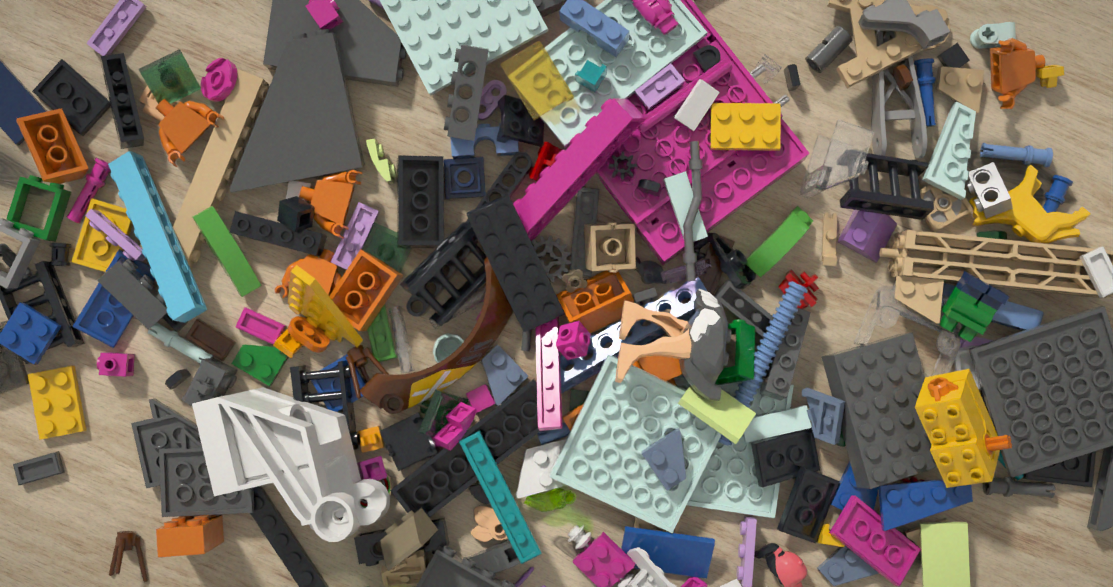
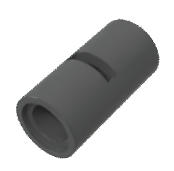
M836 26L822 40V43H819L805 58L807 64L814 71L822 73L853 41L852 37L845 29Z

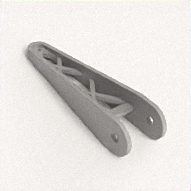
M875 30L877 47L887 42L889 37L891 39L895 38V33L893 31H885L886 35L883 38V30ZM911 56L901 61V64L908 68L913 78L912 83L905 91L899 90L895 79L887 69L872 77L871 134L874 154L886 155L885 121L909 120L914 156L916 158H923L926 154V119L913 57ZM884 76L891 83L885 95ZM894 88L907 103L908 110L885 111V103Z

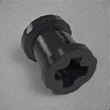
M50 243V247H52V261L49 262V265L71 266V263L68 262L71 244Z

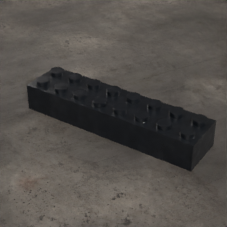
M535 378L470 427L461 440L480 431L498 465L538 434L540 430L538 429L537 381ZM458 442L451 451L443 448L390 491L407 513L411 510L415 513L422 508L430 518L475 483L478 478Z

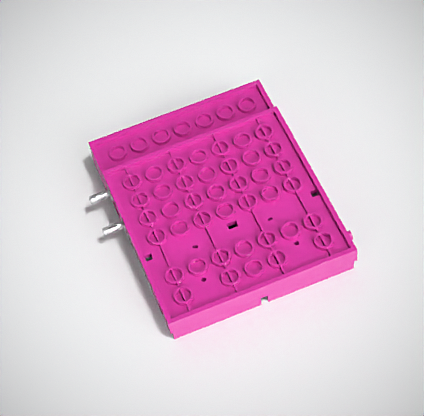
M692 0L680 1L707 31V36L671 63L683 77L685 83L649 111L635 93L627 98L643 115H646L704 73L694 58L693 52L704 46L711 45L719 50L720 61L726 58L732 65L731 71L710 85L720 92L713 103H773L755 81V78L766 70L765 67L761 64L749 73ZM784 95L774 103L781 104L782 107L790 99L787 95ZM680 106L644 133H641L637 128L613 154L619 157L621 152L624 151V156L626 157L633 155L631 164L637 165V169H631L633 178L626 176L623 182L619 176L612 178L614 169H608L609 164H614L612 156L596 174L630 221L637 227L636 232L662 266H664L684 251L685 246L663 179L686 171L692 188V172L689 170V160H691L690 142L699 141L700 160L703 163V169H701L702 200L699 212L708 233L805 161L810 154L782 119V114L779 151L710 150L711 106L694 131L674 118L681 108ZM619 163L618 170L622 168L627 170V164L622 165ZM646 179L660 183L662 188L660 196H654L638 190L639 180Z

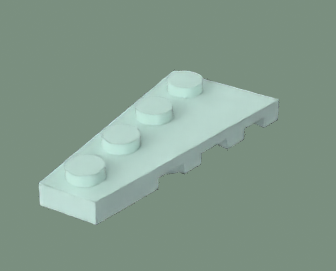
M955 102L952 104L922 181L962 200L966 196L964 188L965 181L968 180L969 171H967V163L971 156L969 147L970 139L973 138L976 111L959 102Z

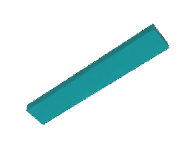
M478 431L459 441L520 563L523 564L541 555L542 552L481 432Z

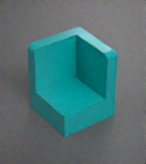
M587 60L581 71L577 70L575 73L576 82L596 93L607 75V66L602 64L599 67Z

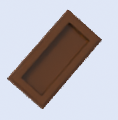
M196 319L185 338L221 361L226 359L236 343L200 319Z

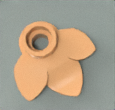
M486 506L474 508V518L478 524L471 531V535L474 538L483 542H488L492 539L505 540L508 538L504 529L501 533L497 532V526L501 525L493 508L491 509Z

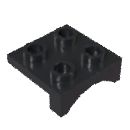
M504 95L498 101V106L501 110V123L497 141L505 143L511 139L542 147L544 145V121L526 100Z
M421 412L380 430L386 444V450L389 451V456L392 457L398 471L439 452Z

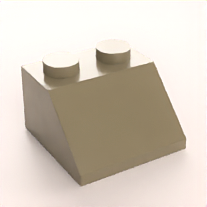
M422 508L415 513L412 510L401 518L403 522L400 525H397L395 522L385 530L387 535L380 541L385 566L388 571L422 547L438 530Z

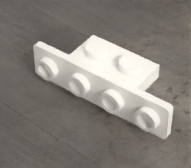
M637 547L627 552V555L641 569L627 585L628 587H677L668 581L661 568L654 565L645 550Z

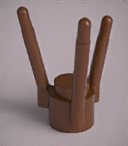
M359 345L358 348L355 346L347 351L348 356L346 360L350 367L356 396L360 399L361 393L355 366L360 368L366 383L370 380L364 367L368 363V358L382 374L389 373L371 354L368 347L364 349L363 345Z
M136 531L117 532L109 576L114 574L115 567V573H120L123 551L133 550V546H135L143 581H148L140 545L141 537H136Z

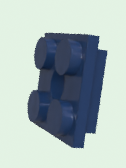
M483 157L443 159L446 199L485 196ZM462 172H468L471 175L468 183L463 184L459 182L458 177Z

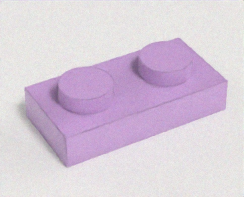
M670 63L636 89L635 94L649 111L683 85L685 80Z

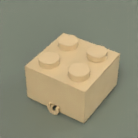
M607 222L584 224L586 269L591 271L609 270V272H618L620 269H636L634 223Z

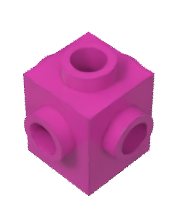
M580 321L561 325L556 348L567 360L586 356L591 334Z

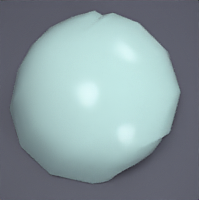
M446 333L440 336L435 341L433 347L435 361L439 363L450 356L462 345L464 340L458 334Z

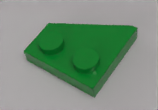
M242 345L231 364L266 385L272 386L288 356L273 346Z

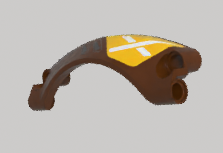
M487 257L484 260L486 271L484 304L477 323L467 339L450 356L424 370L398 375L376 373L360 389L361 394L368 401L380 409L383 408L389 414H396L437 395L470 371L490 350L514 311ZM392 397L399 400L400 406L398 409H392L389 406V400Z

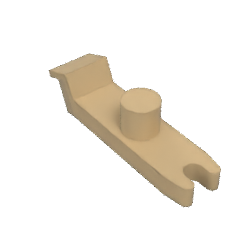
M826 212L823 216L821 256L823 265L836 266L837 214L833 213L830 219L828 212Z

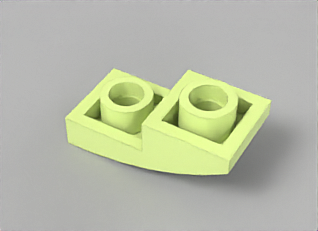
M376 139L366 140L371 159L378 172L389 184H394L393 178L397 177L395 165L391 164L388 159L381 160V157H384L382 144H378Z

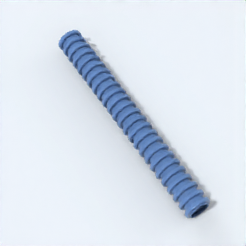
M793 281L788 283L790 286L785 289L786 294L782 295L783 300L779 301L780 306L779 308L776 307L775 310L777 312L772 315L774 318L769 321L770 326L766 327L768 331L763 333L764 339L760 340L761 345L757 346L758 351L754 353V379L739 383V389L735 390L736 395L732 396L748 408L751 406L750 401L754 400L753 395L757 394L756 389L760 388L759 383L763 382L762 377L767 374L765 371L770 368L768 366L769 363L773 362L772 357L776 356L775 351L779 350L778 345L782 344L781 339L786 336L784 334L785 331L788 332L789 330L787 328L788 325L792 324L791 318H795L794 312H798L797 306H801L800 300L805 298L803 296L804 292L807 293L808 291L805 287ZM721 435L718 442L727 446L732 445V441Z

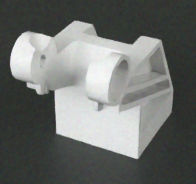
M264 387L192 404L214 496L274 483L293 514L301 521V525L309 524L310 528L321 539L328 542H339L354 534L360 525H370L383 518L388 512L390 495L386 487L374 479L361 480L344 414L305 401L294 400L293 397ZM361 499H365L368 502L366 508L361 506Z

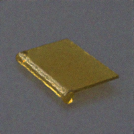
M541 41L533 43L500 64L533 120L563 102L571 101L574 98L573 93Z

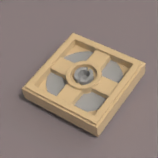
M930 184L920 190L921 199L933 201L934 210L924 218L930 230L934 233L973 212L966 197L960 200Z

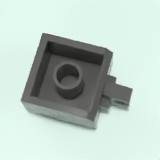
M215 358L202 359L201 365L182 400L192 406L193 403L225 396L228 388H232L237 380V376H235L237 369Z

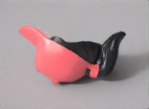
M776 543L766 544L754 552V557L766 559L769 570L778 578L781 585H784V587H803L801 581L807 575V568L798 555L789 551H783Z

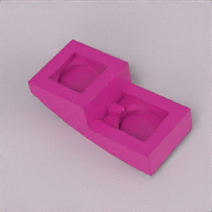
M460 402L445 416L448 424L433 437L436 444L451 451L470 427L477 412L476 408Z

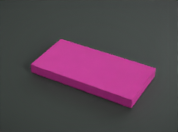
M857 496L850 497L829 532L894 586L900 587L921 550L896 528L883 531L881 516Z

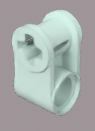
M1015 23L985 24L972 32L970 42L977 49L1001 47V44H998L999 40L1016 39Z

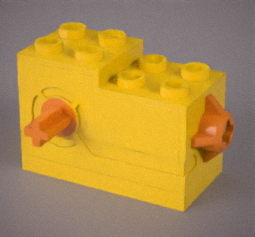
M970 369L925 377L915 409L930 440V452L946 488L992 482L999 452L1003 449L1012 448L1011 437L1008 435H997Z

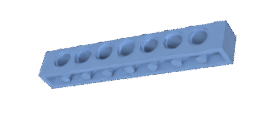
M697 277L696 281L684 282L680 288L666 292L662 298L647 303L644 308L660 312L671 309L670 313L677 319L689 321L696 312L693 307L696 291L698 289L707 291L700 278ZM685 298L691 299L690 302L686 304L681 303L682 300ZM642 319L633 325L630 329L632 334L626 337L625 340L619 339L621 321L607 326L603 332L597 335H591L587 354L593 353L592 358L584 360L585 356L567 360L563 355L560 356L561 394L599 373L608 354L618 358L620 343L642 346L655 341L667 333L660 326L652 322L648 326H642L646 321ZM606 343H613L610 348L604 349ZM574 364L571 370L565 371L568 365Z

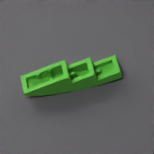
M211 206L192 216L212 253L217 257L226 275L230 277L239 295L243 297L261 286L259 280L215 208Z

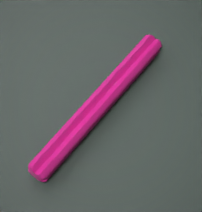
M724 58L644 115L647 119L638 127V130L644 133L682 106L699 79L711 85L731 71L732 65L730 61Z

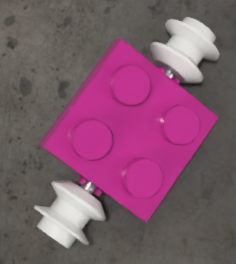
M576 525L568 533L570 537L568 542L574 541L576 543L575 549L584 548V550L572 562L597 587H612L616 582H618V587H628L627 585L633 579L634 574L627 573L634 568V561L604 532L594 541L590 542L591 532L585 533L583 531L584 525L580 527Z

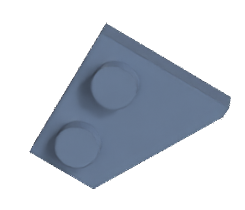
M498 344L481 360L496 406H499L528 377Z
M810 388L803 389L802 396L807 398L810 408L807 410V413L812 422L814 438L833 445L839 443L845 401Z
M679 428L641 451L667 491L686 479L682 437Z
M846 546L839 547L817 567L833 586L878 574L875 569Z

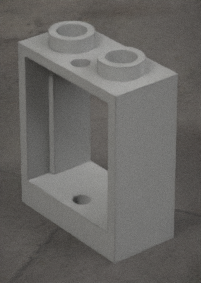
M0 218V231L23 242L9 272L6 273L0 270V285L7 289L18 288L40 240L33 237V232L24 228L18 230L13 227V222Z

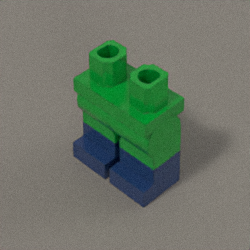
M964 271L948 298L946 305L944 304L941 309L944 315L939 325L953 332L958 322L963 324L958 335L971 342L977 333L984 334L1001 304L1005 305L1010 297L1001 290Z

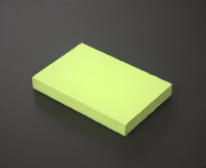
M690 385L678 402L679 405L735 444L740 440L756 414L722 389L720 400L713 401L702 397Z
M920 522L922 587H970L968 523Z

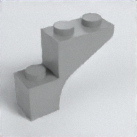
M885 0L877 7L875 5L869 6L863 10V14L858 21L863 29L906 32L920 43L923 50L944 41L950 33L938 9L930 12L925 10L916 16L907 0Z

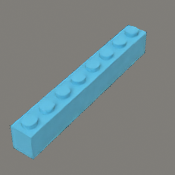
M128 151L108 164L111 170V177L117 184L119 197L126 206V214L133 223L135 236L140 240L143 247L142 253L150 264V272L157 281L158 291L166 303L169 317L174 321L186 323L205 312L207 307L143 156Z

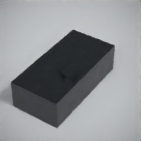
M398 155L397 248H437L444 241L443 156Z

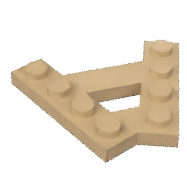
M829 0L827 7L848 12L851 15L857 57L838 66L836 69L847 89L923 51L920 43L912 35L900 31H895V38L877 47L875 30L860 27L858 21L863 14V10L872 5L877 7L885 0ZM909 4L917 16L920 13L921 7Z

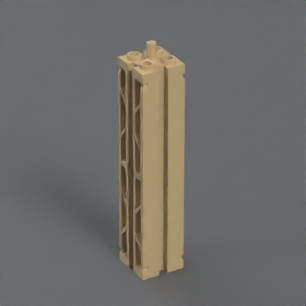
M914 230L895 233L890 241V249L880 248V257L894 258L890 259L888 263V271L891 272L890 277L896 278V276L940 279L944 280V283L957 284L964 271L995 288L1099 298L1080 259V256L1094 250L1093 248L924 231L917 232ZM1105 250L1113 265V251ZM1113 293L1104 298H1113Z

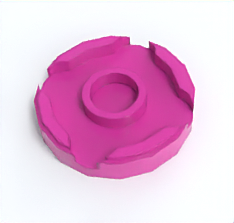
M218 58L207 66L205 70L207 74L201 79L203 96L213 102H220L228 97L237 81L236 65L228 59Z

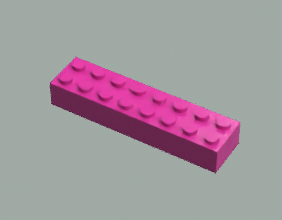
M608 99L601 106L602 111L597 117L593 116L585 124L587 128L570 140L571 145L567 150H562L556 155V162L551 167H546L539 176L541 178L537 183L529 185L525 190L526 195L513 203L531 242L647 119L628 99Z

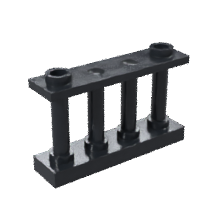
M845 150L837 159L836 165L848 167L850 189L840 199V208L923 220L934 210L933 201L921 199L918 177L929 167L928 163L858 152L856 150ZM857 168L868 170L870 192L859 189ZM878 172L889 173L891 195L880 192ZM898 175L909 176L911 198L900 195Z
M463 222L400 283L408 293L413 296L419 293L435 311L430 318L440 326L449 322L453 314L486 282L484 260L487 256L473 240V236L476 234L472 225ZM463 246H467L483 264L474 274L457 256L458 251ZM448 261H451L467 280L459 289L441 271ZM432 277H435L451 295L443 305L425 287Z
M41 261L36 263V273L23 278L18 288L7 289L0 285V301L9 320L18 306L12 293L41 282L45 289L44 294L23 303L32 308L47 302L50 303L53 312L52 315L47 317L61 325V333L53 339L48 349L63 343L67 347H77L84 344L80 331L72 327L75 323V318L54 266L49 265V262ZM20 356V358L25 362V364H32Z
M347 361L338 362L337 369L310 372L306 370V365L290 367L294 400L312 404L314 402L342 399L344 413L341 414H344L346 417L353 449H358L360 434L358 431L356 432L354 405L351 403L350 378L352 376ZM340 377L341 391L314 394L308 391L310 380Z

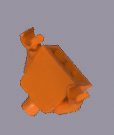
M1009 38L1005 41H998L1001 47L990 48L991 89L1003 94V96L998 97L999 101H1003L1000 109H1012L1015 105L1014 98L1027 87V84L1035 81V69L1045 67L1046 63L1045 57L1042 54L1035 56V51L1027 48L1025 43Z
M163 99L155 107L164 116L158 124L160 126L159 136L162 146L168 155V161L175 167H177L176 159L180 158L184 162L186 159L181 154L185 153L211 125L219 127L215 124V120L218 117L224 119L221 114L213 111L207 105L194 101L179 102L173 107L166 99Z
M355 170L326 175L322 180H317L315 189L302 186L299 198L311 202L310 205L315 207L313 219L323 230L341 239L345 238L341 236L342 229H349L345 226V221L355 188L354 184L361 185L360 181H356V176L362 174V172Z
M323 249L320 257L308 254L305 258L290 264L281 280L282 285H278L275 288V293H280L281 288L285 290L283 298L288 297L290 272L297 265L314 277L328 296H330L342 278L338 273V266L331 263L334 253L328 249Z
M647 356L639 358L633 364V366L676 385L674 378L682 375L679 359Z

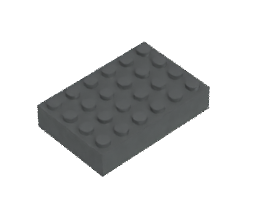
M913 332L897 334L821 357L832 397L845 401L841 429L857 488L872 489L937 467L930 452V440L915 409L925 376Z

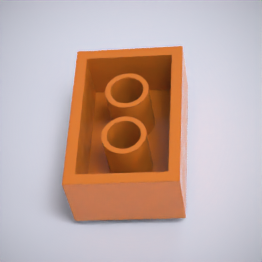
M179 516L178 518H172L171 521L164 522V526L156 529L158 557L205 554L224 542L223 516Z

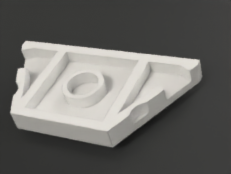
M567 439L525 450L516 499L566 486V484L551 478L550 473Z

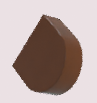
M903 64L893 68V76L899 90L908 89L913 81L908 68Z

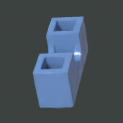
M567 0L559 11L560 21L578 33L581 30L585 31L597 41L599 47L614 57L619 55L629 41L628 29L584 0Z
M500 123L496 127H490V124H478L474 141L450 137L453 159L475 157V147L482 140H490L496 145L497 156L515 155L519 152L518 141L511 139L505 143L497 141Z

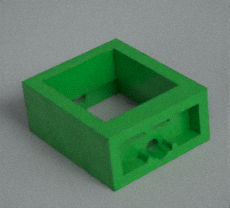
M29 175L28 179L19 177L6 219L13 222V227L18 230L24 228L33 232V237L56 242L71 191L64 190L65 185L44 184L42 183V178ZM31 186L55 193L44 229L20 222Z
M737 319L728 324L731 335L736 334L735 366L723 368L715 382L716 385L754 379L755 327L747 324L745 320Z

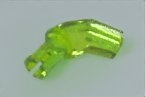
M555 488L544 494L537 493L527 496L524 504L541 512L559 510L564 508L566 504H573L576 500V495L574 492H571L572 490Z

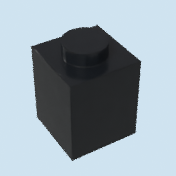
M298 196L280 200L277 221L294 232L311 228L315 207Z

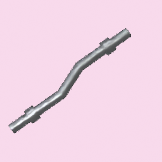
M699 141L690 142L691 160H689V170L692 172L693 198L683 224L685 246L683 263H686L687 281H696L695 262H697V255L694 253L693 223L702 200L701 169H703V163L700 160Z

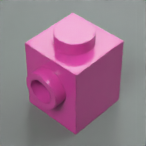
M309 0V4L306 5V8L321 30L329 29L330 31L343 22L336 12L340 8L334 0Z
M100 353V357L97 359L99 375L133 376L135 354Z

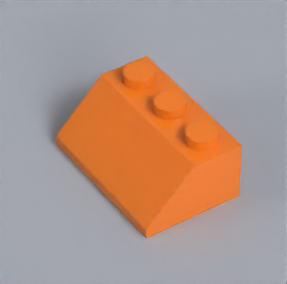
M62 108L16 119L43 182L63 184L82 179L89 168Z
M361 249L329 297L354 328L358 331H367L404 275Z
M605 270L587 279V286L585 288L576 289L572 293L564 290L556 294L569 323L580 321L589 333L621 319L624 301L635 303L619 271L609 272V270Z

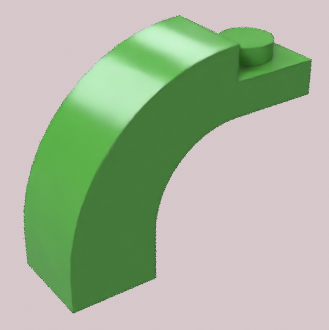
M795 207L781 225L747 258L746 265L761 278L801 239L810 228L809 226L813 220L800 207Z

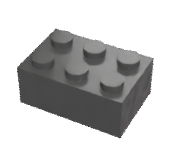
M122 257L97 281L149 330L167 313L166 303L160 296L159 291L153 287L155 284L153 280L146 274L142 276L136 270L138 266L129 258L125 260Z

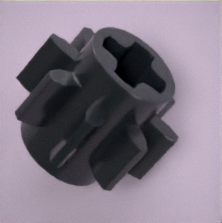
M624 151L621 152L619 157L613 155L612 160L614 164L608 165V169H614L612 178L619 176L622 182L626 176L633 178L631 169H637L636 164H631L633 155L626 157L624 156ZM619 163L622 164V165H624V164L626 163V164H627V170H625V169H623V168L620 169V170H618V169H619Z

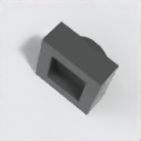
M654 287L632 294L635 303L640 302L641 305H645L653 301L652 297L657 296Z

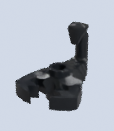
M707 233L708 237L694 242V253L697 255V261L706 256L705 253L700 252V249L708 242L712 244V248L721 262V270L727 274L736 288L744 289L755 280L756 273L746 265L747 259L740 250H734L717 233Z

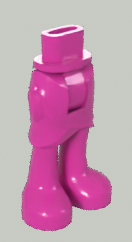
M632 0L634 2L632 5L640 12L643 18L650 25L654 26L655 29L659 28L664 35L679 25L674 19L675 14L672 12V4H670L669 0Z

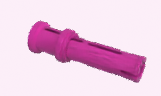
M97 157L90 174L85 176L86 184L66 216L68 219L79 224L89 207L91 198L95 197L99 188L105 186L106 183L104 181L110 172L109 163Z

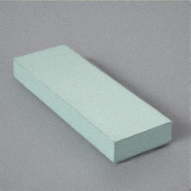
M686 171L663 179L683 239V224L693 198V191ZM699 209L693 223V242L708 237Z
M799 406L754 417L743 433L745 442L748 443L812 428L807 413V406Z

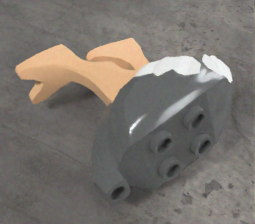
M698 289L695 293L696 299L693 301V307L696 312L689 321L677 319L671 313L653 311L643 308L636 303L624 301L619 339L625 340L633 325L642 319L660 326L669 337H661L651 344L642 346L620 343L615 382L621 383L631 366L641 357H671L679 359L680 369L685 380L698 394L707 400L719 401L722 387L715 385V382L722 372L723 366L728 364L729 354L725 352L726 343H729L731 339V330L728 329V321L719 300L710 292Z

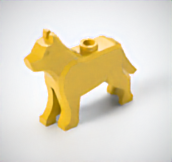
M1032 165L1026 169L1023 181L1017 187L1008 191L1013 209L986 219L983 211L978 212L974 200L977 197L975 196L969 200V203L974 208V226L993 223L1008 224L1013 226L1012 230L1017 236H1024L1033 243L1049 244L1057 240L1079 237L1080 230L1074 227L1085 221L1091 213L1084 207H1081L1079 211H1075L1073 214L1061 212L1047 213L1033 197L1040 189L1042 183L1036 177L1038 170ZM989 199L987 202H994L997 199Z

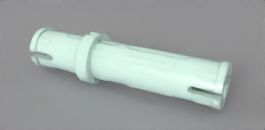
M158 322L148 330V334L164 342L166 347H173L201 364L202 359L213 358L212 354L182 338L175 330L171 331Z

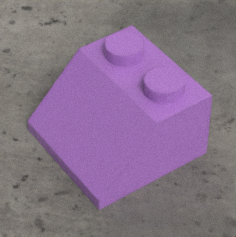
M854 210L837 242L877 263L880 258V248H885L897 223L886 214Z

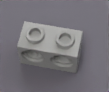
M994 162L968 172L969 181L966 182L970 194L975 193L977 197L974 200L978 212L983 211L986 219L1013 209L1011 197ZM981 181H988L985 184H979ZM992 198L997 199L994 202H987L989 199Z

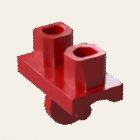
M545 141L544 145L539 148L535 166L531 167L529 172L530 179L537 182L541 178L539 176L546 167H551L556 162V155L563 149Z
M791 269L786 273L785 278L778 287L784 294H786L785 289L790 286L788 285L789 282L793 281L805 287L808 291L807 293L804 292L803 296L805 298L800 300L801 306H797V308L804 309L809 305L813 307L817 303L818 298L811 292L808 286L813 292L817 291L819 287L814 281L818 276L813 274L809 277L804 271L799 275L805 281L803 282Z

